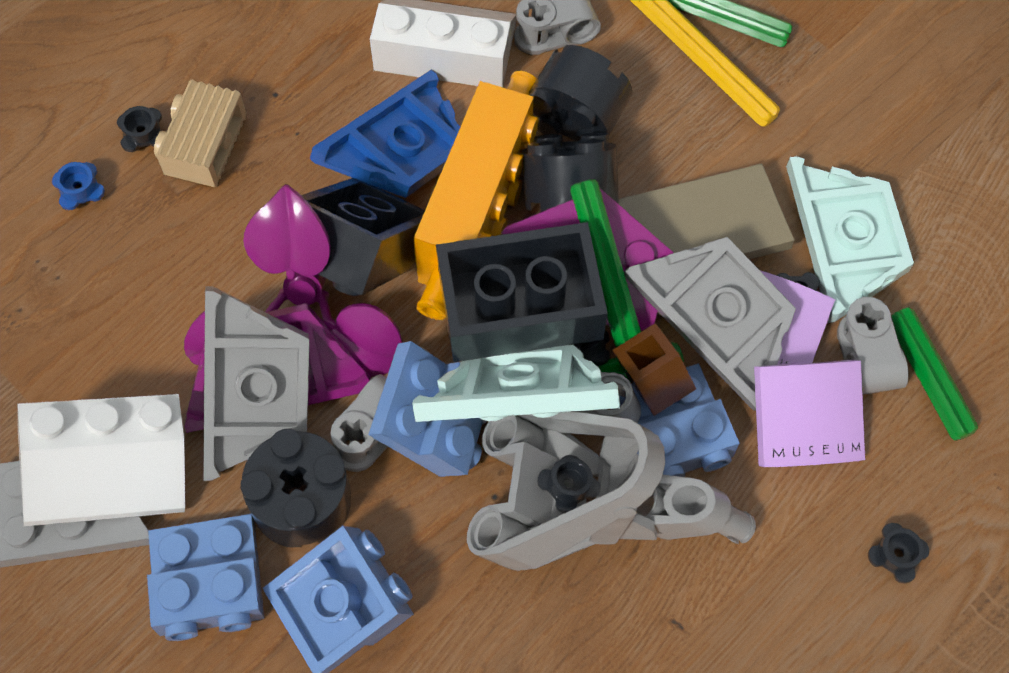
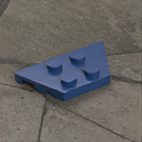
M431 69L313 146L310 160L325 168L407 198L442 172L461 126L455 120V112L450 101H443L437 89L439 78Z

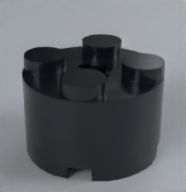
M565 45L562 52H558V49H556L529 91L530 96L534 97L533 114L539 118L538 131L544 135L560 133L574 141H580L581 134L605 132L610 135L632 97L633 90L629 79L623 72L617 78L608 70L612 62L593 50L577 45Z
M609 133L581 134L580 141L563 142L562 135L560 134L539 135L534 137L535 142L529 143L528 148L522 150L525 207L527 210L531 211L539 203L540 212L572 200L571 186L589 179H595L599 187L619 203L617 146L609 142Z
M282 429L260 444L246 462L240 486L243 498L258 528L273 542L290 548L302 547L301 545L317 541L321 543L343 526L351 508L350 484L340 454L324 438L308 432ZM302 485H306V489L303 492L299 489H295L291 492V494H289V491L292 488H299Z

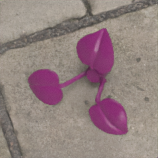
M288 184L283 185L252 216L244 232L245 250L257 267L271 274L286 271L283 288L280 289L277 297L264 312L278 310L284 301L288 299L295 305L306 303L311 305L318 302L325 325L371 377L389 373L398 343H403L399 328L386 312L366 303L349 305L339 312L336 321L332 318L328 303L330 295L327 291L323 290L326 278L319 275L328 263L330 256L328 234L310 204ZM205 311L191 324L184 340L185 355L196 365L199 364L205 340Z

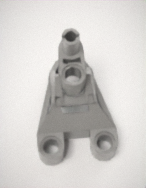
M571 411L560 412L557 415L545 418L536 417L532 414L512 415L501 420L488 421L482 437V445L485 452L513 467L509 499L506 503L483 507L474 515L467 531V544L469 550L475 555L510 570L537 569L594 544H616L619 539L657 540L658 537L671 540L719 533L733 543L739 544V540L741 543H746L755 533L756 522L754 517L746 511H741L732 506L731 501L724 492L699 479L663 475L665 451L659 436L631 419ZM570 433L604 436L600 456ZM574 455L589 466L593 476L599 477L600 490L596 499L588 503L584 499L577 504L575 509L561 513L556 509V501L551 494L538 486L537 479L542 470H552L555 463L564 456ZM564 481V485L566 487H573V483L571 481Z

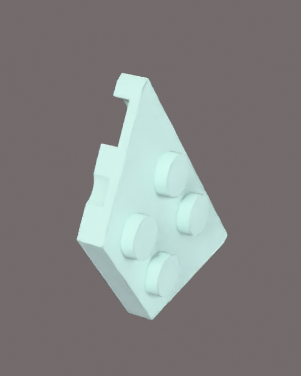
M790 157L786 168L815 275L820 280V293L835 299L828 323L836 322L847 314L850 305L856 299L873 297L908 273L914 261L889 182L869 176L858 177L850 171L833 166L830 172L803 165L804 158Z
M574 345L461 361L458 368L447 372L437 380L439 393L434 397L418 395L412 402L415 422L468 418L497 421L507 416L527 414L545 418L557 415L560 412L620 408L618 385L614 381L604 384L601 381L600 369L592 361L585 360L583 353Z

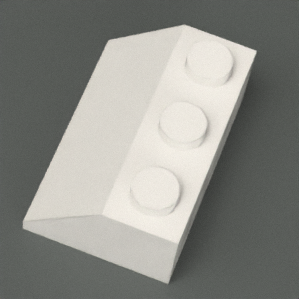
M383 0L378 5L370 36L374 71L421 77L432 69L440 81L478 86L479 82L482 81L503 87L517 20L516 14L423 0Z
M179 394L18 404V444L24 526L180 513L185 511L184 433Z

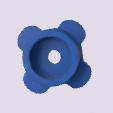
M71 162L62 166L54 174L52 184L60 191L59 204L63 209L74 210L78 204H83L90 200L96 202L104 196V187L97 183L95 177L97 168L94 164L89 162ZM79 184H82V187H81V188H79V189H75V188H74L75 186H77V185H79Z

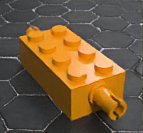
M524 71L512 73L507 89L482 81L478 84L414 236L418 282L426 285L422 297L417 303V310L426 317L435 320L446 318L438 272L436 244L504 235L501 232L508 222V219L504 218V214L508 205L516 206L522 189L523 181L519 179L523 169L522 150L528 148L529 143H533L539 123V118L533 116L534 97L530 96L529 93L536 81V77Z

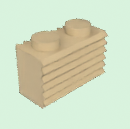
M192 79L189 81L184 94H177L171 106L172 121L167 132L160 131L157 135L154 154L159 161L164 175L217 187L218 180L221 179V173L224 171L225 164H227L228 157H230L231 150L234 147V142L237 141V135L240 134V128L243 127V121L246 120V110L241 93L237 90L223 89L219 85L214 87L210 83L206 85L202 81L196 82Z

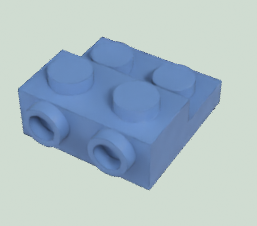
M412 341L398 343L368 435L440 477L468 475V471L480 460L482 449L477 440L482 424L487 421L480 418L415 422L412 405L413 399L418 395L434 397L439 393L437 380L447 372L458 368L460 362L445 364Z
M699 363L686 367L696 390L653 416L632 386L641 405V416L638 424L658 435L664 446L665 467L663 475L685 477L686 472L701 467L705 472L720 469L732 461V457L740 444L721 399H714ZM619 396L620 406L624 403L626 397Z
M251 514L148 530L151 574L147 575L151 628L159 636H165V639L169 641H182L198 636V630L219 627V631L235 632L250 628L251 621L264 619L255 522Z
M340 527L262 588L312 673L331 672L362 647L376 644L414 615L407 604L413 597L410 588L398 574L392 573L389 575L379 560L385 555L384 548L377 537L369 530L362 532L359 528Z

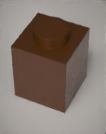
M656 323L613 350L630 383L653 416L696 390L679 353Z

